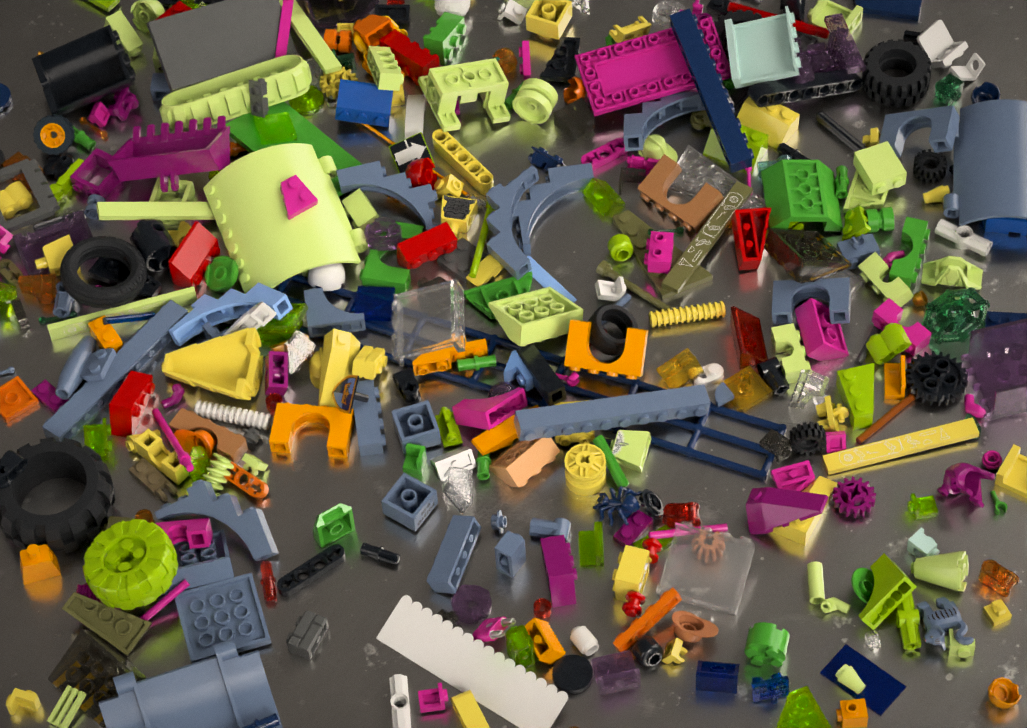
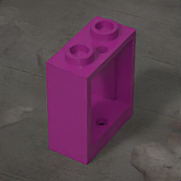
M96 148L70 176L73 189L88 195V197L97 194L106 198L120 183L112 166H109L107 162L112 155ZM97 165L110 171L99 186L84 180Z

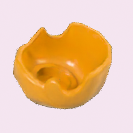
M1004 677L994 679L988 687L990 701L994 706L1001 709L1013 707L1022 697L1018 692L1019 686Z

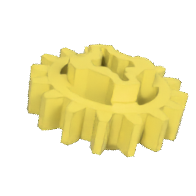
M342 67L340 71L326 75L323 72V76H320L319 81L321 92L326 93V97L332 95V98L335 99L338 97L340 79L358 81L356 73H351V69L346 71L345 67Z

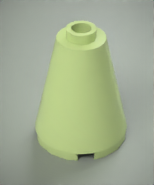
M966 551L920 557L911 563V574H914L916 579L958 592H964L967 582H963L965 576H968L969 570Z

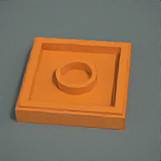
M19 376L0 386V416L6 423L39 404L38 399Z

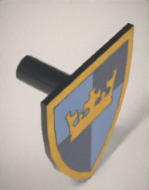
M349 375L343 378L332 391L334 403L343 413L351 414L354 400L365 403L369 400L368 395L356 392L359 380L358 375Z

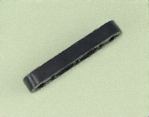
M333 544L281 577L277 582L279 594L289 597L341 564L345 560L344 548L339 544ZM317 562L325 563L323 568L318 569L314 567ZM302 572L309 574L306 579H299L298 575ZM285 584H286L287 586L290 585V588H288V589H287L286 587L283 588V585H285Z

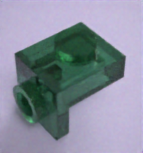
M331 49L346 71L349 69L351 71L357 70L354 53L336 56L335 49Z

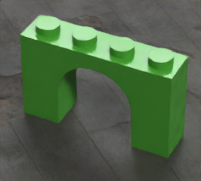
M384 219L380 220L379 226L375 227V238L370 242V253L365 257V268L360 271V280H362L363 288L407 295L411 282L410 269L388 266L381 262L380 259L387 251L397 249L398 243L424 232V226Z

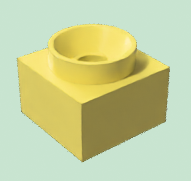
M535 0L526 15V30L537 33L544 38L559 40L572 17V1Z

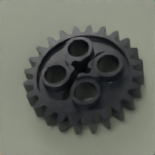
M932 351L931 355L924 352V357L918 354L917 359L912 358L911 363L907 364V369H905L906 389H910V394L916 393V400L923 398L922 403L928 400L930 405L934 402H937L938 406L941 405V402L948 405L949 400L955 402L956 397L960 399L962 393H965L968 384V374H965L966 368H962V362L956 363V357L950 359V354L943 356L941 351L939 355H936L934 351Z

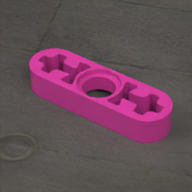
M616 138L586 153L581 157V164L591 163L594 171L624 156L628 152L625 151L624 139ZM606 152L609 156L601 157L600 154Z

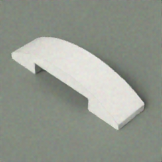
M408 95L405 139L420 132L423 134L424 112L426 108L425 95Z
M262 301L243 314L223 336L246 328H256L257 330L261 325L264 327L277 313Z

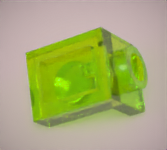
M915 493L910 495L907 507L909 513L913 514L914 520L938 516V509L933 495L916 498Z

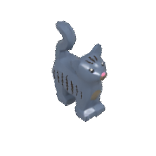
M945 597L937 598L936 607L940 610L934 612L926 601L917 603L919 617L923 620V627L926 631L924 635L926 643L940 645L943 650H946L945 632H948L949 628H953V631L959 629L955 634V639L959 644L970 645L974 642L973 637H963L968 631V627L962 620L960 611H958L954 601H949Z

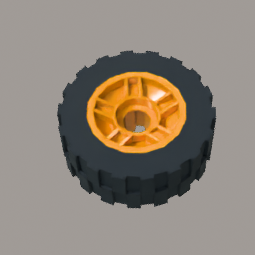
M49 114L39 120L34 127L33 133L34 142L37 144L38 149L49 155H58L65 152L72 145L75 138V130L72 127V123L68 121L69 119L64 118L62 115ZM51 132H56L57 137L52 138Z

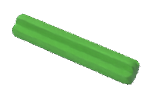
M599 435L595 437L593 443L605 454L606 466L618 488L620 486L626 488L629 482L604 436Z

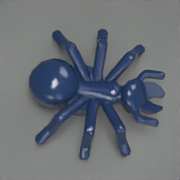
M620 486L616 498V490L611 487L609 491L613 499H609L606 493H599L600 497L597 499L599 504L593 506V509H599V523H602L604 520V511L608 510L609 526L612 527L614 521L612 512L616 510L627 526L629 523L626 518L640 508V503L635 496H639L642 491L635 492L630 488L625 489L623 486Z

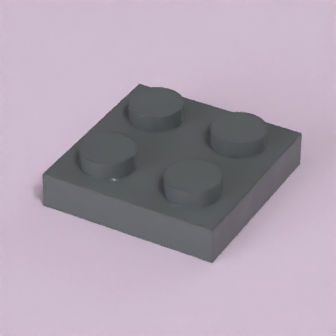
M462 237L457 241V248L451 253L442 254L437 259V264L465 283L468 281L466 277L470 273L476 246ZM484 252L482 253V257H481L480 262H481L486 256H488V255L485 254Z

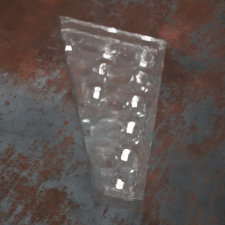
M688 145L678 161L682 172L669 189L694 198L705 183H708L725 197L736 181L739 180ZM753 191V194L747 199L741 209L766 208L765 199Z

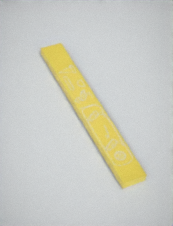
M972 417L822 455V460L828 475L976 438L979 437V431Z

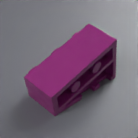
M564 535L540 538L545 572L549 582L548 587L551 592L552 607L577 604L574 580H578L576 568H572L574 567L573 555H569L571 554L570 543H566Z

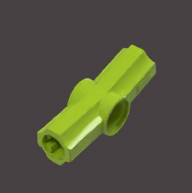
M912 592L896 607L897 628H900L903 649L915 650L921 647L920 617L918 609H915Z

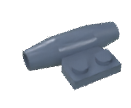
M89 335L83 336L71 351L60 373L55 391L56 395L66 400L75 392L83 379L87 382L104 380L117 354L114 348L98 349L95 352L97 344L95 338Z

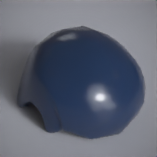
M984 82L973 90L971 95L972 104L999 100L1000 90L995 84Z

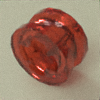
M277 393L269 394L265 400L268 411L273 413L276 410L277 404L275 403H283L282 396Z
M540 598L533 604L534 615L537 618L545 619L550 616L552 611L549 600ZM541 606H545L544 611H540Z

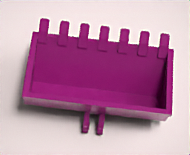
M224 115L218 116L216 128H212L210 117L204 118L203 129L197 130V120L191 119L189 121V131L184 132L182 121L175 122V133H169V123H162L161 134L155 135V125L150 124L147 126V136L141 137V127L134 126L133 138H129L107 162L109 166H112L120 182L160 177V187L164 193L168 191V176H171V189L178 191L179 175L221 170L230 164V126H226V117Z

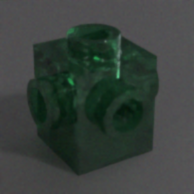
M949 73L945 78L940 79L936 83L935 98L948 106L961 97L964 82Z

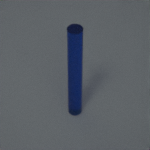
M148 312L104 317L103 324L149 320L155 316V313Z

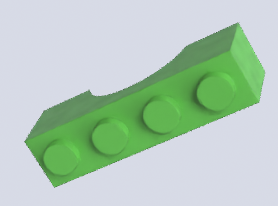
M906 216L901 243L905 244L911 252L904 258L893 260L888 282H892L899 277L910 289L912 283L916 284L918 276L916 269L921 267L922 258H920V255L925 253L926 244L924 241L929 240L931 229H928V221Z

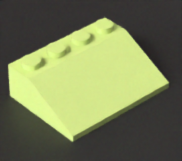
M551 287L488 302L489 308L508 338L518 346H527L531 343L542 342L546 339L568 334L570 320L583 321L584 309Z

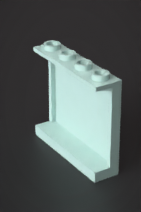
M785 6L786 13L735 25L732 19L724 20L731 77L735 89L799 75L801 61L800 57H797L796 54L799 53L798 42H795L794 39L797 38L796 28L792 25V23H795V17L793 12L790 13L788 6Z

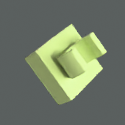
M245 453L241 459L246 463L243 465V468L247 471L251 468V473L255 476L258 475V470L265 472L268 464L251 454Z

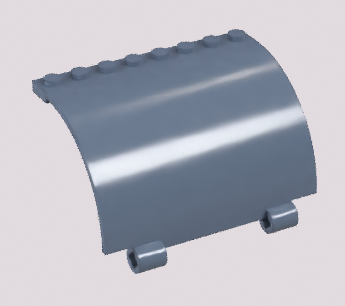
M1012 99L989 100L961 108L960 123L958 124L953 145V193L946 194L943 197L944 216L947 218L959 216V225L961 226L990 218L1027 219V101Z
M233 639L213 645L216 654L214 657L137 682L133 671L113 677L118 696L98 702L106 728H242L254 723L253 720L255 719L261 720L276 713L280 725L273 728H283L259 651L238 656ZM267 723L262 724V725H260V726H258V727H255V728H261V727L267 725Z

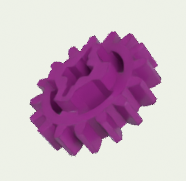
M852 476L851 481L844 478V483L838 482L837 487L833 489L832 501H834V507H839V513L845 511L846 517L853 514V517L856 518L859 513L863 517L865 511L870 513L871 507L875 506L876 493H874V487H869V481L863 483L861 477L858 481L855 480L854 476Z

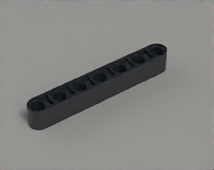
M846 68L757 83L749 88L748 95L758 107H767L855 92L862 87L863 80L854 69Z

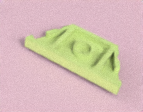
M856 170L843 213H847L848 210L858 205L864 208V210L883 208L889 190L871 195Z

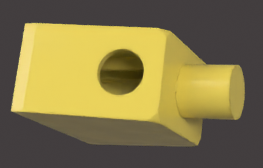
M66 235L42 247L44 257L34 260L37 271L48 268L52 277L60 276L62 259L73 246L70 235Z

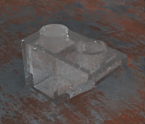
M450 465L444 474L443 493L459 513L464 514L473 502V496L471 495L475 480L472 479L473 471Z

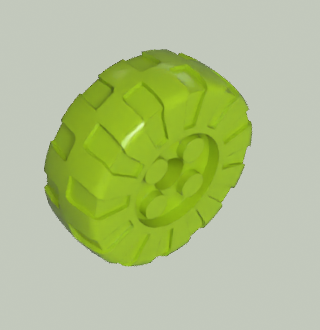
M143 519L121 521L111 525L110 528L100 532L93 539V543L85 552V564L83 566L85 580L93 594L103 604L113 609L115 607L122 610H133L136 607L146 606L156 601V598L170 588L178 570L177 553L168 535L157 524L149 523Z

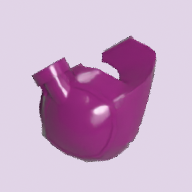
M960 462L951 465L945 470L943 485L937 489V492L945 497L949 493L955 495L962 492L970 496L969 500L975 506L983 508L981 478L994 480L995 474L971 464Z

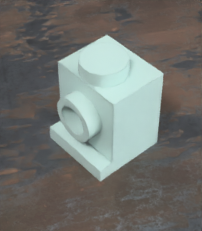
M922 527L908 539L907 551L916 558L939 555L940 551L937 549V543L932 537L924 534Z

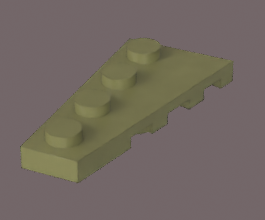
M73 592L62 607V610L126 656H129L152 625V622L116 608H110L105 604Z

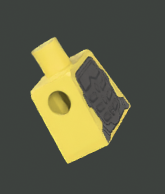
M443 195L441 224L447 221L456 237L458 232L467 233L478 213L477 200Z

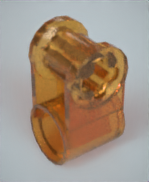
M985 560L981 565L979 580L1003 597H1008L1012 587L1020 582L1019 577L1014 572L1006 569L994 560Z

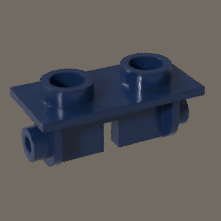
M533 146L531 147L534 150V153L528 156L531 164L542 168L544 163H546L544 167L546 171H548V168L566 166L563 163V159L558 155L554 154V156H551L542 147L538 149Z

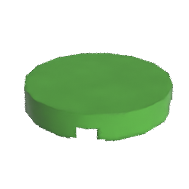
M223 255L213 259L212 264L207 266L205 272V282L211 290L222 293L233 287L239 274L236 261Z

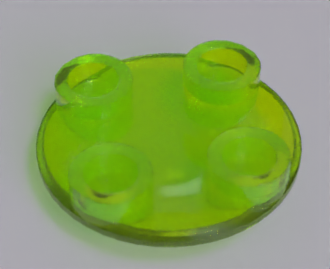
M193 446L189 456L191 457L194 469L189 472L192 482L197 480L206 481L202 475L210 474L206 467H211L209 455L204 447Z

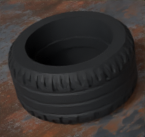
M616 304L603 305L588 320L592 322L589 341L603 354L609 356L621 355L625 348L627 328H639L637 321L622 306ZM601 321H609L615 324L621 330L624 339H616L610 336L604 330Z

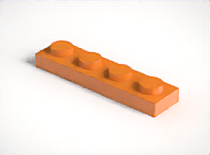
M673 587L665 591L655 604L650 605L640 618L632 621L630 627L625 632L617 635L613 644L621 655L682 600L679 593Z

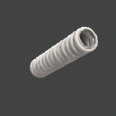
M200 399L195 403L194 412L202 418L206 416V418L210 419L212 417L213 420L229 421L231 424L235 422L236 425L240 423L241 426L246 424L247 427H258L260 430L263 428L265 431L271 425L272 418L269 413L265 415L264 412L242 410L240 407L237 409L235 406L231 408L230 405L225 407L224 404L208 403V401L202 402Z

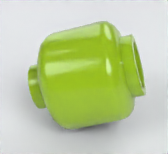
M617 234L608 241V250L615 261H626L632 256L634 248L627 235Z

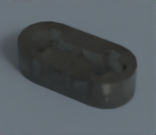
M20 298L12 300L11 304L21 331L30 328Z

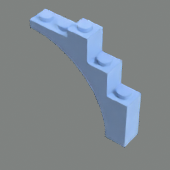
M257 283L246 294L232 288L219 299L204 294L191 305L193 310L168 331L174 343L181 346L202 332V325L209 322L211 326H215L219 323L240 318L249 309L262 301L277 313L273 317L277 320L283 318L293 307L286 294Z

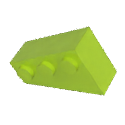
M874 363L837 371L836 386L844 407L849 409L848 418L853 431L870 427L873 422Z

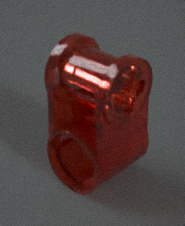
M696 502L668 503L663 510V524L667 528L700 526V505Z

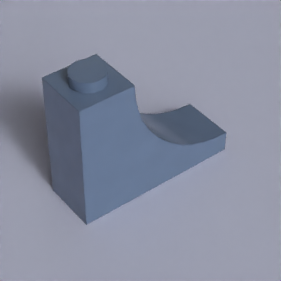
M323 288L304 290L309 337L324 336L332 329L345 332L366 330L364 313H349L334 307L326 299Z

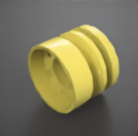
M588 443L572 447L566 453L564 459L567 487L576 495L592 496L600 492L606 483L605 454L597 446Z

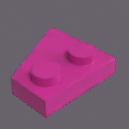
M522 41V47H519V57H523V64H520V75H524V80L531 78L529 41Z

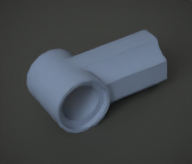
M59 281L56 284L57 293L53 314L58 318L66 319L70 315L74 299L66 292L62 282Z
M532 518L529 535L543 538L564 535L567 543L571 522L564 518H556L554 521Z

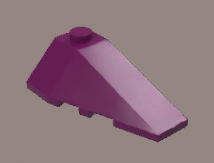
M772 487L752 488L746 502L749 532L751 535L767 534L773 532V528L780 525L786 527L789 526L791 521L797 519L803 521L822 514L829 497L823 494Z

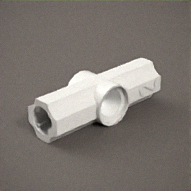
M940 219L935 228V234L954 242L958 249H969L984 257L988 255L993 244L992 241L973 233L971 227L966 225L958 226L945 219Z
M395 674L389 678L393 728H411L407 676L402 674Z

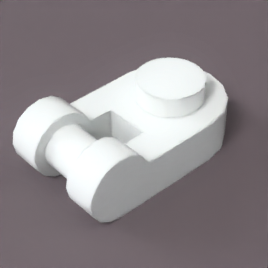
M711 363L698 369L692 368L687 374L694 381V386L704 384L705 387H708L723 379L724 370L721 365Z

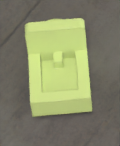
M949 628L948 636H945V645L948 648L949 656H959L962 658L974 656L975 639L970 645H961L954 639L953 628Z

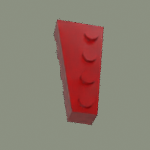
M396 29L379 39V46L390 47L395 60L398 62V67L417 86H420L418 83L420 76L428 75L430 68L440 67L437 54H429L430 50L427 48L421 49L419 43L415 41L411 43L409 37Z

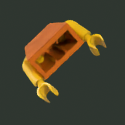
M370 14L363 20L355 22L353 26V41L359 52L363 53L364 61H366L369 46L379 45V39L394 29L408 36L407 31L399 29V26L389 16Z

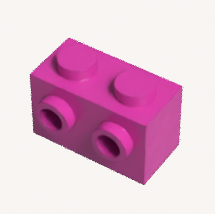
M651 231L650 239L647 238L646 250H649V253H645L644 264L648 265V272L665 274L670 272L674 233Z

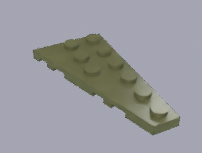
M629 210L612 216V222L619 233L630 238L634 248L633 255L661 299L664 300L676 295V293L661 285L667 274L648 272V265L644 264L645 253H649V250H646L647 238L650 239L651 231L655 230ZM675 245L673 246L671 269L684 253ZM699 265L679 293L713 280V275Z

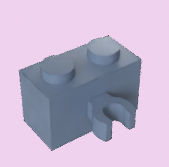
M872 233L867 235L861 234L859 237L853 236L851 239L837 242L836 254L840 256L837 257L839 262H846L848 264L842 267L843 271L857 268L874 252L880 255V249Z

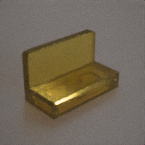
M686 348L656 369L670 389L681 388L704 373L702 366L689 348Z

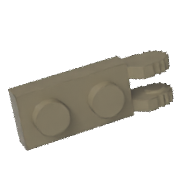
M144 457L129 468V473L164 503L168 500L167 495L162 491L164 488L173 495L178 492L175 486Z

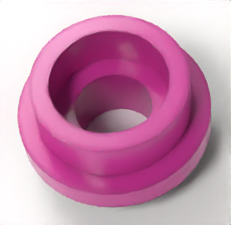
M990 450L983 455L982 463L988 469H997L1002 464V457L997 451Z

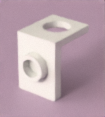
M974 53L966 66H951L949 70L959 81H975L986 64L977 53ZM975 60L979 63L977 70L973 69V62Z

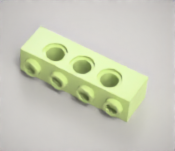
M369 46L367 65L378 90L400 91V85H403L404 74L401 73V68L398 67V62L395 60L390 47Z

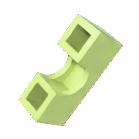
M876 252L858 265L861 271L860 277L866 283L869 281L872 284L871 288L877 295L881 294L884 297L882 299L883 302L890 298L898 306L902 307L914 297L910 288L899 277L892 282H883L885 276L890 273V269Z
M794 323L771 327L770 339L775 354L783 352L790 354L788 357L781 358L780 364L787 382L790 384L808 380V372H811L809 361L805 360L806 352L804 345H800L799 342L801 341L799 330L795 329Z

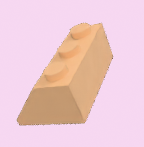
M552 438L519 441L489 466V470L509 487L520 488L527 484L531 476L540 473L545 464L553 462L560 450Z

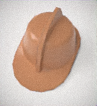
M676 611L672 615V621L675 624L674 633L685 642L696 643L702 637H714L719 632L715 624L690 612Z

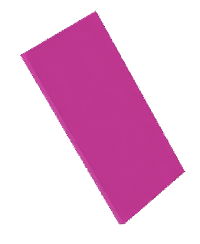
M712 17L698 20L697 27L703 31V41L710 48L709 56L715 60L716 72L721 74L722 80L732 78L730 65ZM672 28L574 55L594 117L696 88Z

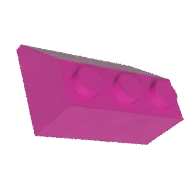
M810 298L795 309L796 321L801 332L800 336L808 357L818 361H825L849 356L841 325L831 324L828 305Z

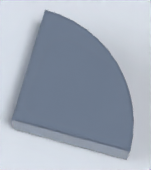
M724 382L720 383L715 390V403L717 407L734 399V394Z

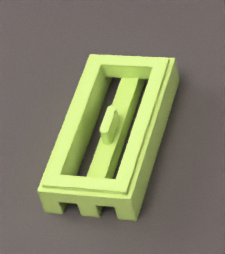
M67 685L47 722L59 728H68L86 694ZM76 695H78L71 707L70 705L72 704L74 698L76 697ZM68 713V714L66 715L64 721H63L62 724H61V721H62V719L64 718L65 714Z

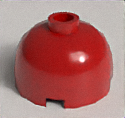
M416 159L407 166L405 174L406 178L411 179L412 188L431 184L432 190L435 189L434 184L437 181V174H433L432 168H435V165L431 159Z

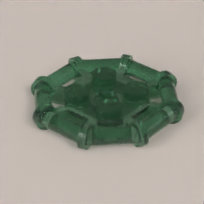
M973 287L956 290L948 288L931 303L925 305L926 310L921 325L932 333L931 337L937 344L943 342L964 343L967 338L986 326L985 320L990 303L980 296ZM973 299L976 302L972 304L969 300ZM980 310L978 318L975 317V311ZM936 312L937 315L932 318V314ZM971 323L973 324V325L970 326L968 329H966L964 332H962V330H963L964 328H966L968 325H970ZM938 325L940 327L939 331L937 332L933 326Z

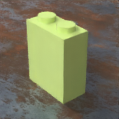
M888 141L854 152L853 165L871 195L899 188L906 184L907 172Z

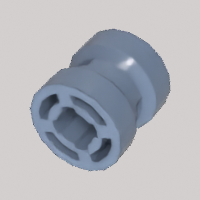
M97 194L88 197L87 206L84 211L86 217L92 220H99L96 205L97 202H106L104 197Z

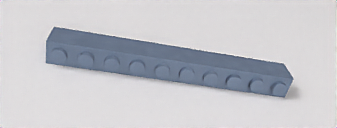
M172 300L163 305L160 311L154 317H151L143 328L139 329L128 342L124 343L117 352L104 380L86 381L81 389L74 393L64 405L60 406L51 418L45 421L42 426L45 437H54L56 442H62L64 438L72 439L113 399L130 371L140 372L172 340L168 330L188 314V310Z
M702 384L515 411L514 425L519 441H531L538 438H551L553 436L571 435L581 432L588 433L595 430H608L610 428L628 427L637 424L644 425L651 422H664L693 416L700 417L708 414L711 402L705 385Z

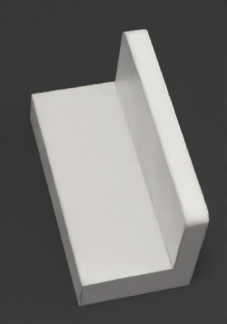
M467 446L430 459L431 463L435 466L440 481L477 467L472 450Z

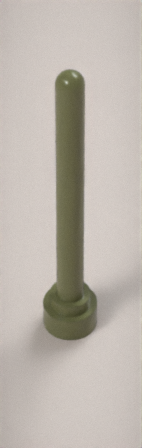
M605 260L600 262L596 269L597 274L602 277L609 276L615 281L621 276ZM623 277L626 288L660 310L664 309L666 311L667 308L673 310Z

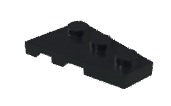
M562 37L554 51L553 57L547 62L544 72L542 71L540 74L541 80L568 82L572 77H576L577 64L574 55L579 54L580 38Z

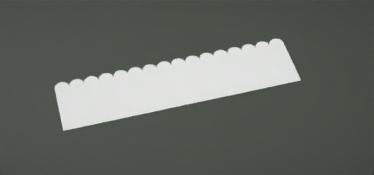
M408 595L400 599L376 637L379 641L459 691L471 690L477 702L519 728H551L568 700V695L565 691L557 693L555 685L550 684L547 686V682L543 678L536 680L534 672L529 671L526 673V669L522 665L515 667L513 659L505 660V656L501 652L494 654L492 646L484 647L483 641L479 639L474 640L473 635L470 633L463 635L461 627L453 628L452 622L448 620L443 622V618L439 614L432 616L430 608L422 609V604L420 602L412 603V599Z

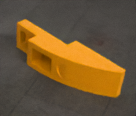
M463 336L430 348L412 362L414 375H426L452 369L451 363L457 362V359L473 358L474 355H478V357L488 356L486 338L467 342L466 337Z

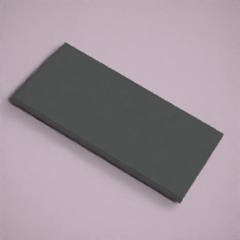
M224 0L146 23L170 91L274 59L282 12L279 0ZM289 32L286 55H295L297 51Z

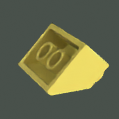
M749 96L744 101L737 118H739L741 125L768 134V146L777 150L779 144L786 143L798 129L800 114L781 104L758 107Z

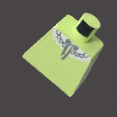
M618 430L615 440L605 438L618 464L642 473L651 443L650 432Z

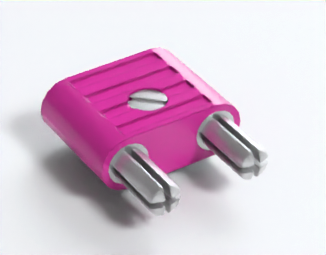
M505 616L485 619L473 632V638L483 642L495 641L497 638L503 637V631L508 625H514L516 620H514L515 618H506Z

